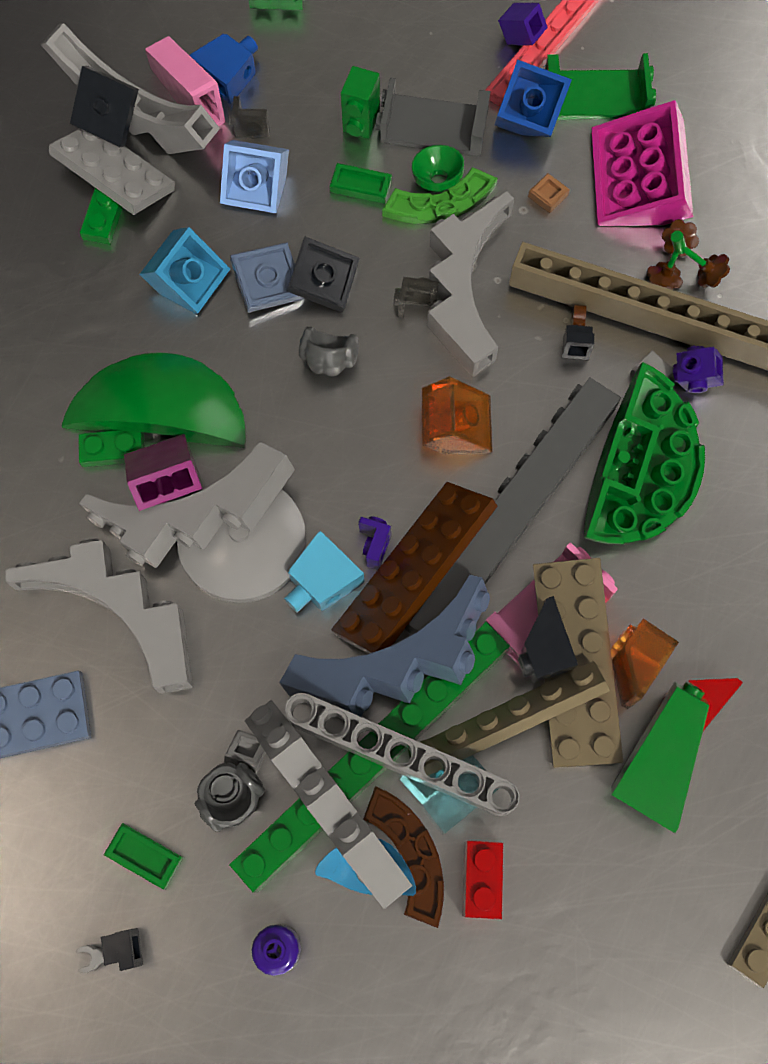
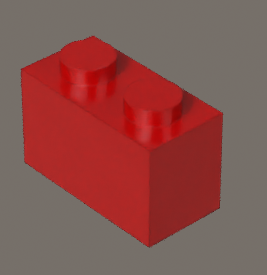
M464 842L462 916L502 919L503 843Z

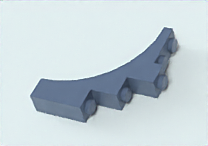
M469 575L457 596L439 616L417 633L393 646L371 654L344 659H317L295 654L279 682L290 697L297 693H306L360 717L370 707L374 692L410 703L414 694L422 687L424 674L461 685L465 675L472 671L475 663V655L468 641L474 637L476 623L481 613L485 612L488 608L490 595L482 577Z

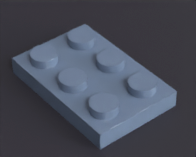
M78 670L0 688V758L92 738L84 679L81 671Z

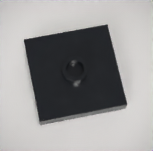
M82 66L70 124L119 147H124L139 89L90 66Z
M305 236L287 292L343 313L360 258Z

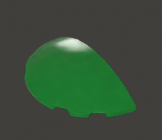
M157 352L134 355L105 367L91 377L82 389L77 392L62 422V428L91 432L125 430L171 436L185 434L187 442L245 448L246 443L244 415L229 384L202 362L172 353Z
M644 362L639 365L617 411L594 476L586 512L584 538L595 542L620 545L639 540L644 541L666 531V527L687 512L697 496L702 482L705 466V446L699 443L696 429L699 421L690 402H683L673 389L675 385L673 381Z

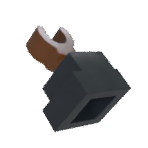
M574 305V312L571 313V325L566 326L563 336L562 358L589 360L594 347L595 333H593V327L585 326L586 306Z

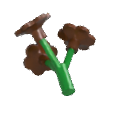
M676 219L672 222L671 227L664 229L662 232V239L665 242L664 250L672 255L669 261L659 262L656 266H650L647 269L646 274L650 277L648 282L672 290L680 288L683 280L680 277L681 271L676 268L675 262L678 256H689L699 264V286L714 288L720 284L721 279L727 276L730 271V267L727 265L729 257L725 254L719 256L714 254L709 258H701L691 250L699 244V237L696 235V225L693 222L685 223L681 219Z

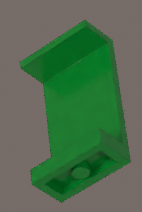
M648 53L642 54L639 67L635 70H560L559 54H547L545 70L572 79L557 120L618 119L655 106L656 89L652 88L651 84L654 77V67L649 66Z

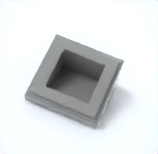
M237 730L224 756V763L230 762L235 765L245 763L257 775L266 752L254 735Z

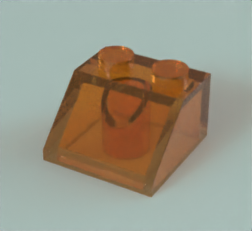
M450 376L423 387V446L443 454H488L493 452L491 396Z
M644 618L636 626L630 623L612 646L617 651L612 658V664L621 706L627 710L644 697L679 643Z

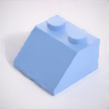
M237 140L225 143L220 204L277 213L287 176L289 149Z

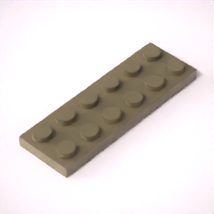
M590 558L533 564L538 615L546 599L554 596L578 663L573 670L594 661L610 690L549 719L553 767L624 763L601 559ZM569 672L545 679V683L548 681H552L560 676H563Z

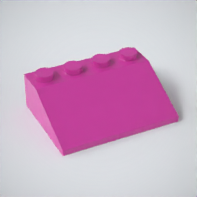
M676 100L591 127L597 221L599 226L667 225L676 219L685 220L694 217L685 125Z

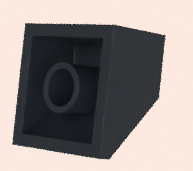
M554 596L546 599L521 650L522 654H519L518 657L524 678L530 676L532 683L572 671L578 665Z

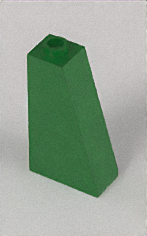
M687 681L683 686L677 682L673 683L611 786L612 796L673 833H676L680 825L709 709L707 700L703 698L705 692Z

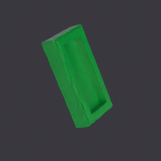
M337 163L330 183V193L385 204L392 183V174Z
M125 823L121 824L104 853V856L163 890L167 889L184 858Z

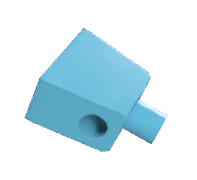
M320 531L290 568L288 574L296 587L284 600L297 613L310 600L323 611L365 582L364 573Z

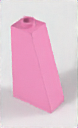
M167 36L145 48L151 70L178 104L202 105L218 126L226 123L218 83L173 39Z

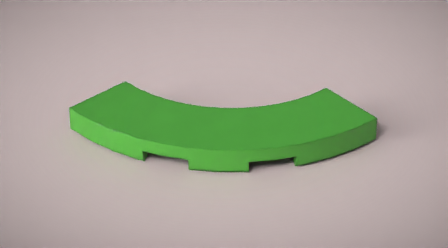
M472 167L466 176L455 186L439 194L412 193L395 188L382 209V216L413 224L436 223L441 219H447L452 214L459 217L482 203L497 185L498 178Z

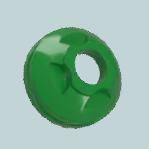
M447 145L426 147L413 158L412 173L414 180L419 186L429 191L443 192L455 186L463 176V156L458 150ZM436 175H444L447 178L441 183H435L431 180Z

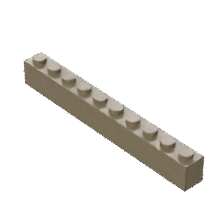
M522 241L512 266L509 286L573 307L574 305H584L588 312L692 346H704L705 348L714 346L722 356L768 370V320Z

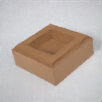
M547 173L529 190L528 197L548 213H551L568 196L570 189Z

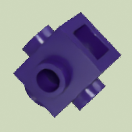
M692 346L687 348L685 352L676 353L677 364L673 365L674 380L690 393H703L708 390L707 388L724 385L723 358L714 346L707 348L704 346Z

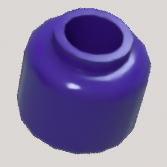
M281 924L270 925L261 930L255 937L251 949L255 965L264 974L272 976L282 975L291 970L299 960L301 952L300 939L296 932L290 927ZM275 943L274 948L268 950L270 944ZM278 946L281 947V953L277 950ZM275 953L278 958H273L270 954Z

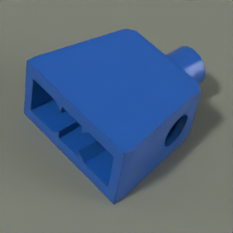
M222 34L189 56L218 83L220 97L231 104L255 76L256 70L253 54L258 50V46L250 36H246L238 43L229 35Z

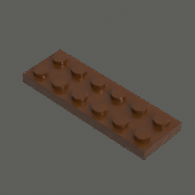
M446 482L333 626L332 632L337 637L367 654L392 646L498 507L494 499Z

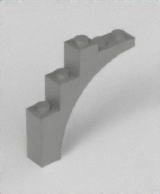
M64 23L59 24L41 44L77 86L82 66L87 65L138 88L139 91L129 131L132 135L149 132L167 154L204 149L220 129L202 105L172 103L148 93L116 73L92 53Z
M508 191L498 197H492L484 207L476 212L468 213L462 221L455 214H452L445 220L437 221L430 231V247L441 259L436 261L429 270L428 286L441 300L434 303L429 309L427 327L471 377H474L496 361L499 347L485 329L477 312L471 288V274L474 262L483 244L494 230L512 215L514 198Z
M259 442L245 460L224 478L202 491L179 500L161 503L139 511L137 505L128 506L106 502L86 494L79 504L88 512L86 518L100 528H103L104 525L111 528L109 531L119 538V542L128 550L126 556L140 566H143L146 562L157 568L176 540L188 548L193 544L204 550L224 522L236 530L242 527L252 532L295 469L286 454Z
M87 538L81 540L80 544L70 545L71 558L56 556L50 558L48 562L39 564L22 562L18 563L16 568L5 569L6 583L16 591L31 589L67 591L90 598L113 611L125 622L137 638L148 662L153 688L160 694L193 688L183 610L177 603L173 604L172 601L157 602L153 604V608H150L147 581L140 571L136 572L133 569H125L116 572V575L113 576L111 551L103 540Z
M270 700L265 705L256 708L244 722L348 864L383 909L387 908L413 885L274 702Z

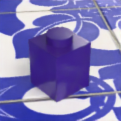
M513 3L498 20L507 45H533L548 28L539 3Z

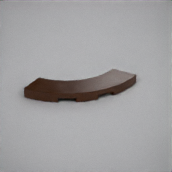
M375 786L363 820L379 828L388 836L411 871L416 886V894L408 896L404 915L438 928L444 901V880L439 854L434 841L420 819L405 803L391 793Z

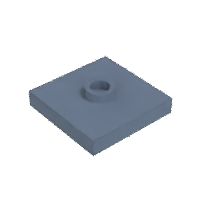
M287 242L230 255V261L248 313L305 299L287 292L295 266Z

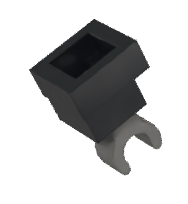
M138 928L102 936V948L86 945L76 950V953L88 952L91 955L90 964L79 968L78 972L80 973L91 972L101 963H104V966L119 962L120 971L143 965Z

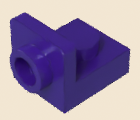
M370 516L369 519L360 517L358 522L359 532L369 535L363 548L367 567L378 570L382 565L392 537L391 526L387 525L385 520L375 516Z

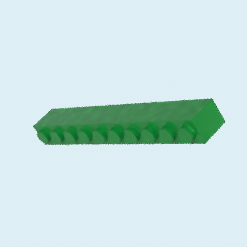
M485 622L475 632L472 640L468 641L475 655V663L472 671L465 675L461 685L429 675L423 681L421 689L414 694L410 703L402 701L378 724L413 740H417L506 655L510 645ZM369 732L358 744L364 749L373 748L378 742V737L373 732ZM402 745L394 747L390 753L392 760L395 761L407 750V747ZM348 752L328 773L350 803H352L387 768ZM299 798L234 859L229 866L253 893H258L323 828Z

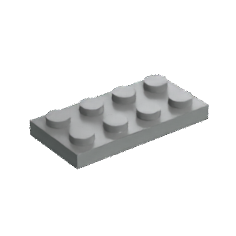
M78 129L49 144V154L133 215L174 191L175 181L125 146L119 147L82 129Z

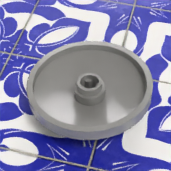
M281 489L252 532L242 527L236 530L224 522L204 550L193 544L188 548L177 541L178 555L190 579L208 595L233 603L258 601L273 595L289 583L290 577L288 572L306 549L304 521L293 499Z

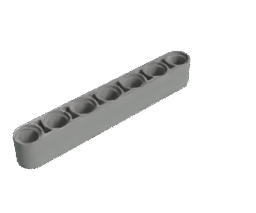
M294 694L286 702L285 714L292 726L298 730L493 815H507L515 810L519 804L520 794L515 784L504 778L309 694ZM303 703L310 705L312 712L307 719L297 720L293 717V711L297 705ZM338 717L345 722L344 729L339 734H329L325 730L327 721ZM366 731L373 732L378 737L377 744L370 749H364L357 743L360 734ZM399 745L407 747L411 752L409 761L402 764L393 761L390 753L394 747ZM434 759L441 762L444 767V774L439 778L427 776L424 771V765L427 761ZM470 774L475 777L477 781L476 791L473 793L463 792L458 786L459 776ZM501 788L508 791L511 797L508 808H499L494 804L492 794L495 789Z

